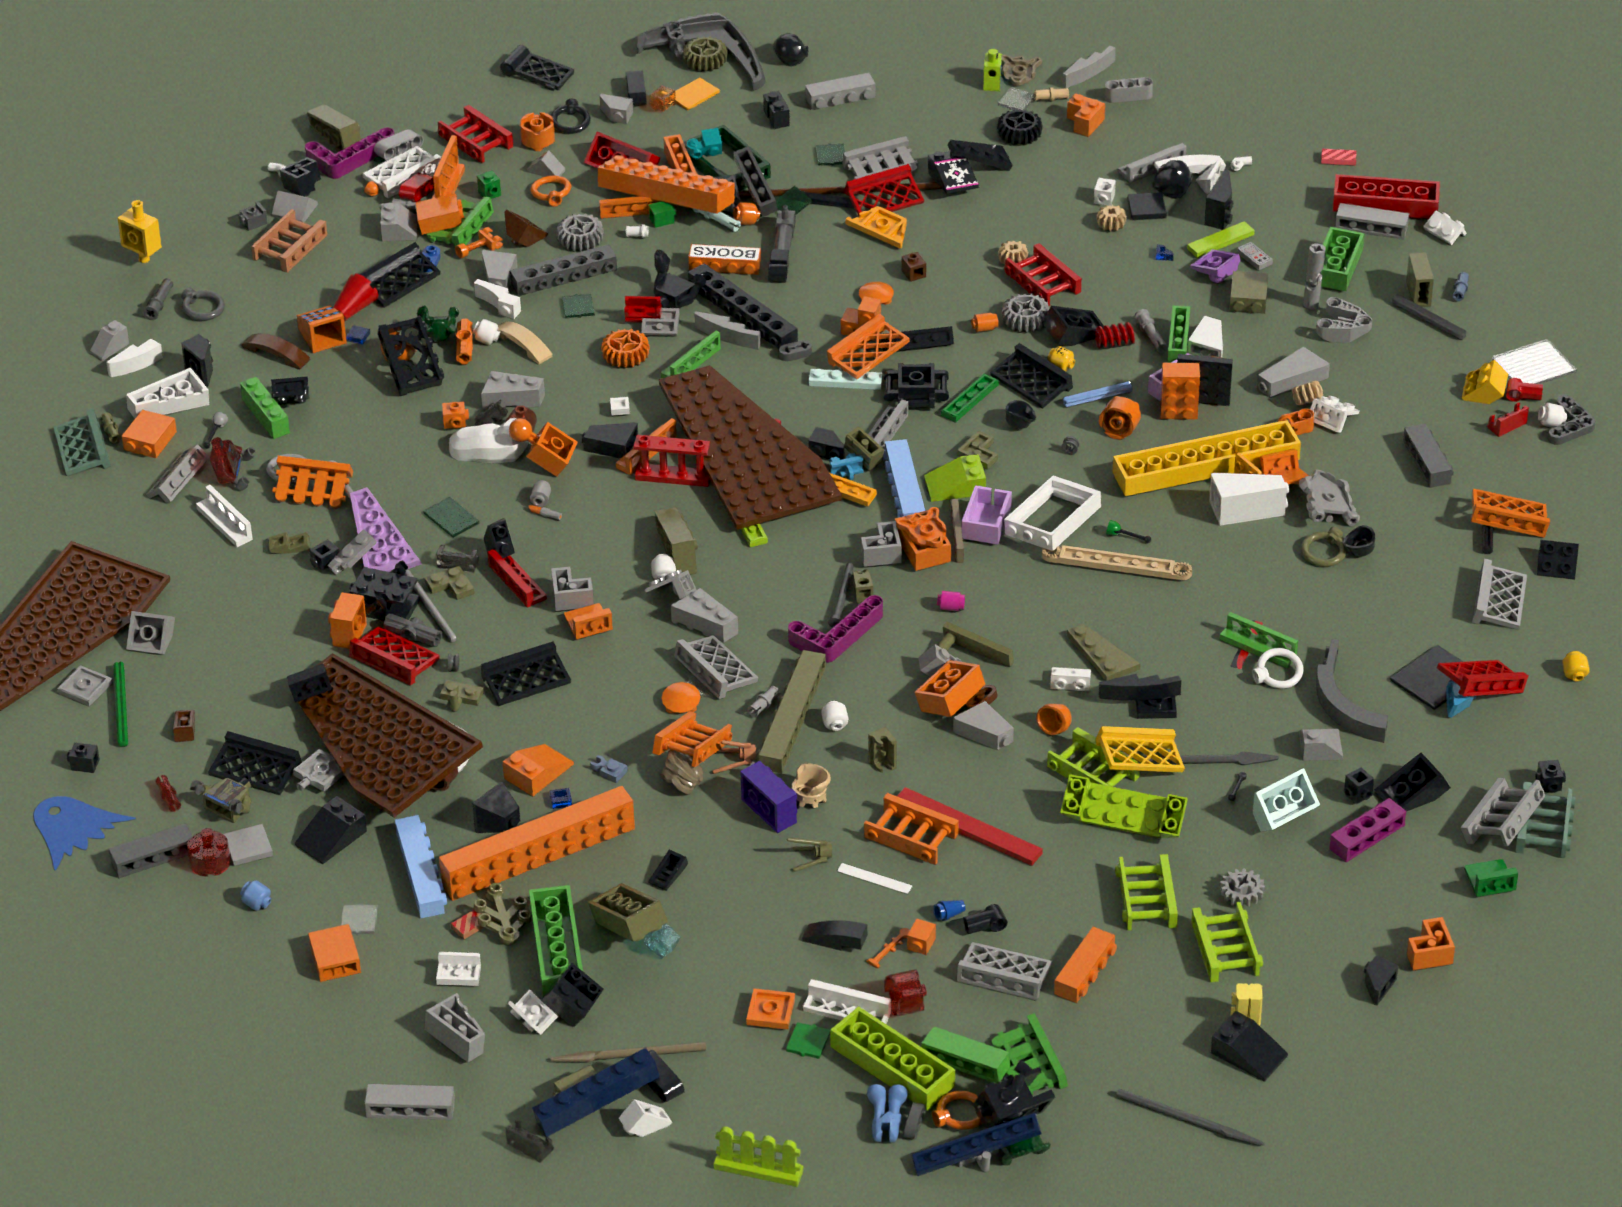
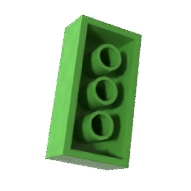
M1330 227L1323 243L1326 250L1324 267L1321 271V287L1339 291L1347 290L1363 252L1365 233Z

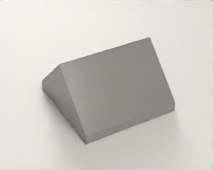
M277 191L272 217L281 219L293 209L295 210L296 220L304 223L318 205V201L300 195Z

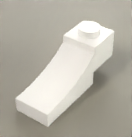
M479 279L474 282L475 297L495 306L498 309L499 315L515 319L521 312L520 297L509 294L508 288Z

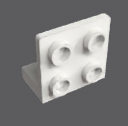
M1334 396L1316 398L1313 400L1310 408L1314 412V423L1338 433L1342 432L1347 415L1359 414V410L1355 409V405L1347 402L1343 404Z

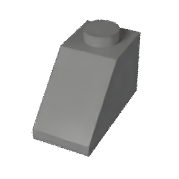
M600 94V109L611 122L627 124L633 114V99Z
M114 320L101 328L90 353L103 361L129 344L127 327Z

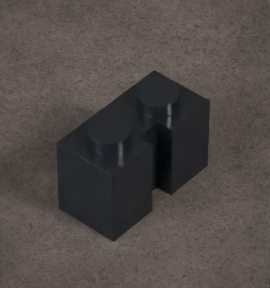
M772 91L763 94V111L767 118H770L773 129L790 126V111L779 91Z

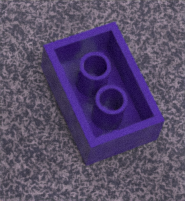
M758 761L740 771L741 800L774 831L779 833L797 823L796 792L790 789L780 777H777L768 766Z

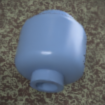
M257 880L248 881L240 892V895H242L241 901L255 911L260 910L262 907L264 909L267 908L272 900L270 898L271 890Z

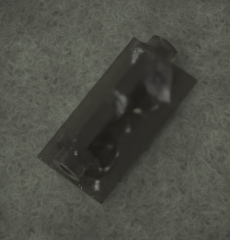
M500 399L497 403H491L486 412H480L475 418L474 426L496 424V422L498 423L505 418L508 410L500 406L502 400Z

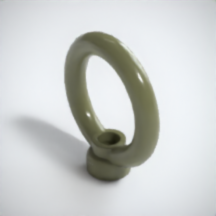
M1331 527L1328 532H1316L1307 536L1301 546L1303 557L1311 564L1320 567H1330L1340 563L1347 553V548L1343 545V532L1337 527ZM1326 539L1330 544L1336 543L1338 545L1339 553L1331 559H1319L1309 552V545L1315 540Z

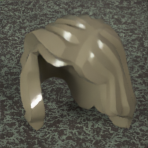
M669 749L665 767L660 771V777L667 783L674 784L679 791L691 794L693 789L703 781V769L700 764L696 767L692 766V756Z

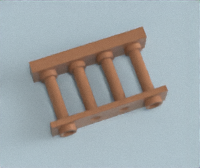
M291 209L251 246L253 260L257 261L264 254L280 260L281 270L288 273L327 236L326 221L320 219L315 225L311 226L296 220L295 210ZM294 226L307 232L301 235L290 231V229ZM286 236L297 241L294 244H290L279 239ZM275 245L287 251L281 254L270 250V248Z

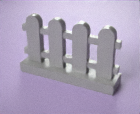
M904 136L843 152L842 165L845 169L852 170L855 175L854 179L906 164L910 165L911 174H914L919 163L917 160L914 161L910 155L912 151L910 148L908 149L909 140ZM895 158H899L902 164L898 165ZM884 162L887 168L882 169L879 163ZM865 166L869 167L870 173H866Z

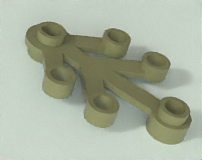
M492 883L487 888L486 897L494 902L497 911L487 907V903L483 899H476L473 909L476 912L482 913L478 918L480 926L487 927L498 933L503 944L512 945L519 939L518 931L524 924L530 922L531 913L527 910L519 912L520 909H524L526 906V898L523 896H516L513 905L506 911L502 900L503 888L498 883ZM519 912L518 920L513 925H510L509 921ZM491 918H493V919H495L496 921L500 922V923H501V926L498 925V924H496V923H494V922H492V921H491Z

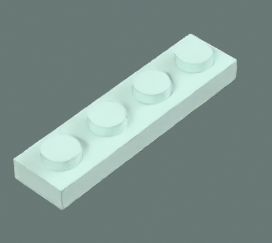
M811 369L809 386L881 390L883 373L867 372L860 378L855 379L845 371Z

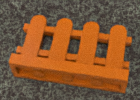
M278 455L277 464L280 470L276 471V475L279 478L277 488L273 487L272 490L277 501L284 502L287 499V495H293L295 503L302 504L305 498L309 497L313 505L319 507L325 499L330 500V505L334 509H338L342 502H346V496H343L345 484H349V478H352L353 469L350 464ZM291 477L297 478L295 490L289 489ZM309 479L315 480L313 492L307 491ZM327 482H333L331 494H325Z

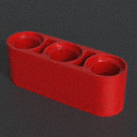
M417 173L400 186L399 198L414 202L419 201L434 190L433 176Z

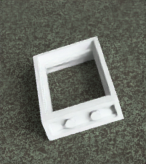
M1052 476L1004 519L1005 535L1053 551L1101 507V491ZM1051 496L1081 505L1052 532L1023 523Z

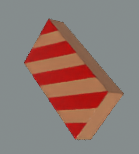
M472 910L451 923V929L465 940L484 928L478 924L479 915L482 913Z

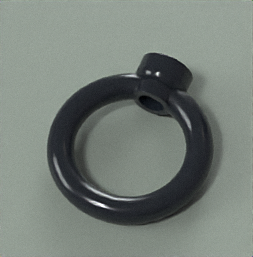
M568 99L564 106L557 108L551 114L554 128L566 134L579 133L590 124L591 117L589 112L583 107L578 106L579 103L576 99ZM564 112L568 114H575L577 112L584 117V121L575 127H565L558 123L557 117Z

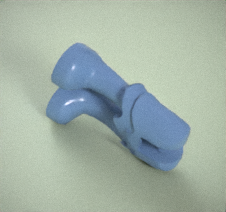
M878 1084L871 1085L867 1089L868 1100L874 1106L872 1135L875 1142H881L882 1130H889L890 1142L894 1143L898 1138L902 1117L899 1114V1110L908 1096L907 1089L902 1085L890 1087L888 1092L889 1112L885 1113L886 1089Z

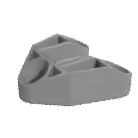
M1330 297L1326 302V311L1335 320L1321 318L1317 321L1316 332L1322 339L1329 342L1350 343L1372 329V318L1360 307L1340 298Z

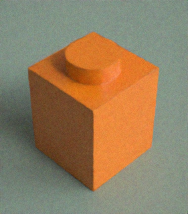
M916 919L907 935V950L927 955L936 939V924Z

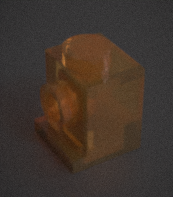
M661 85L650 94V106L656 111H665L671 105H676L675 90Z

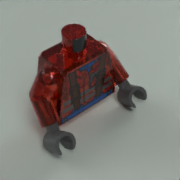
M219 437L214 438L211 441L210 462L219 484L235 483L238 490H244L248 487L250 481L244 476L239 480L237 479L241 463L240 455H242L245 461H249L255 457L252 455L255 449L249 447L243 450L242 447L234 445L231 440L222 441Z

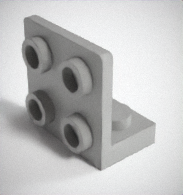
M681 569L648 583L649 587L644 589L645 592L673 582V591L680 599L696 591L689 571L682 572Z

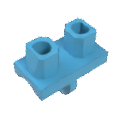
M851 453L843 460H840L838 457L830 458V473L840 477H847L848 480L852 481L854 475L863 473L862 455L857 456L855 453Z

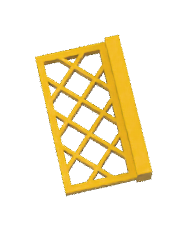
M1101 726L1095 739L1096 745L1102 747L1108 766L1112 770L1183 772L1185 769L1174 742L1176 736L1174 729ZM1121 750L1129 756L1125 757L1124 755L1120 754L1119 751ZM1140 751L1147 757L1144 758L1141 755L1137 754V752ZM1156 752H1159L1160 754H1162L1163 756H1165V758L1162 759L1161 757H1159V756L1156 755L1155 753H1156ZM1113 757L1119 759L1123 763H1115ZM1133 757L1134 759H1136L1137 761H1139L1141 764L1135 763V762L1131 761L1130 759ZM1151 758L1159 764H1153L1149 759ZM1170 759L1171 761L1176 763V765L1170 764L1169 762H1167V760Z

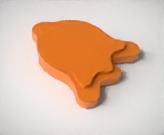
M931 507L925 516L920 513H914L908 519L900 518L896 521V527L904 530L914 543L934 548L943 545V540L946 537V525L939 519V509L937 507Z

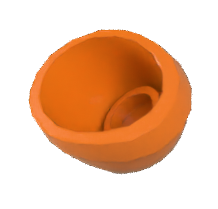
M1050 703L1045 704L1038 710L1036 719L1038 726L1043 732L1049 735H1057L1069 728L1072 716L1067 706Z

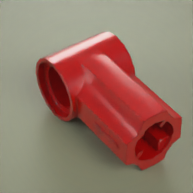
M1511 378L1507 381L1506 398L1509 401L1517 402L1521 399L1542 400L1543 384L1523 383L1519 378Z

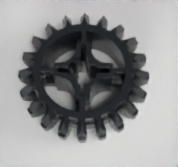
M1013 109V111H1007V113H1003L999 117L997 130L999 137L1002 140H1006V143L1011 142L1012 145L1019 144L1020 146V144L1026 145L1027 143L1037 141L1041 137L1043 125L1041 118L1038 117V114H1034L1033 111Z

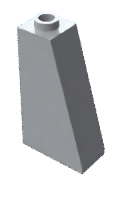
M1302 347L1258 374L1257 389L1267 396L1273 397L1291 391L1294 387L1302 384L1325 380L1329 378L1330 363Z

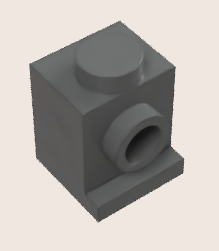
M259 201L255 202V206L240 211V223L249 231L268 224L266 210Z

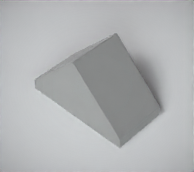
M547 151L533 161L528 167L527 172L544 177L561 176L565 172V167L550 151Z

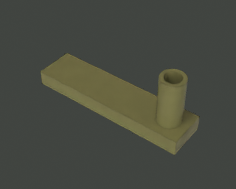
M946 622L943 625L944 637L937 645L940 648L948 651L953 643L1008 667H1011L1014 663L1012 649L950 622Z

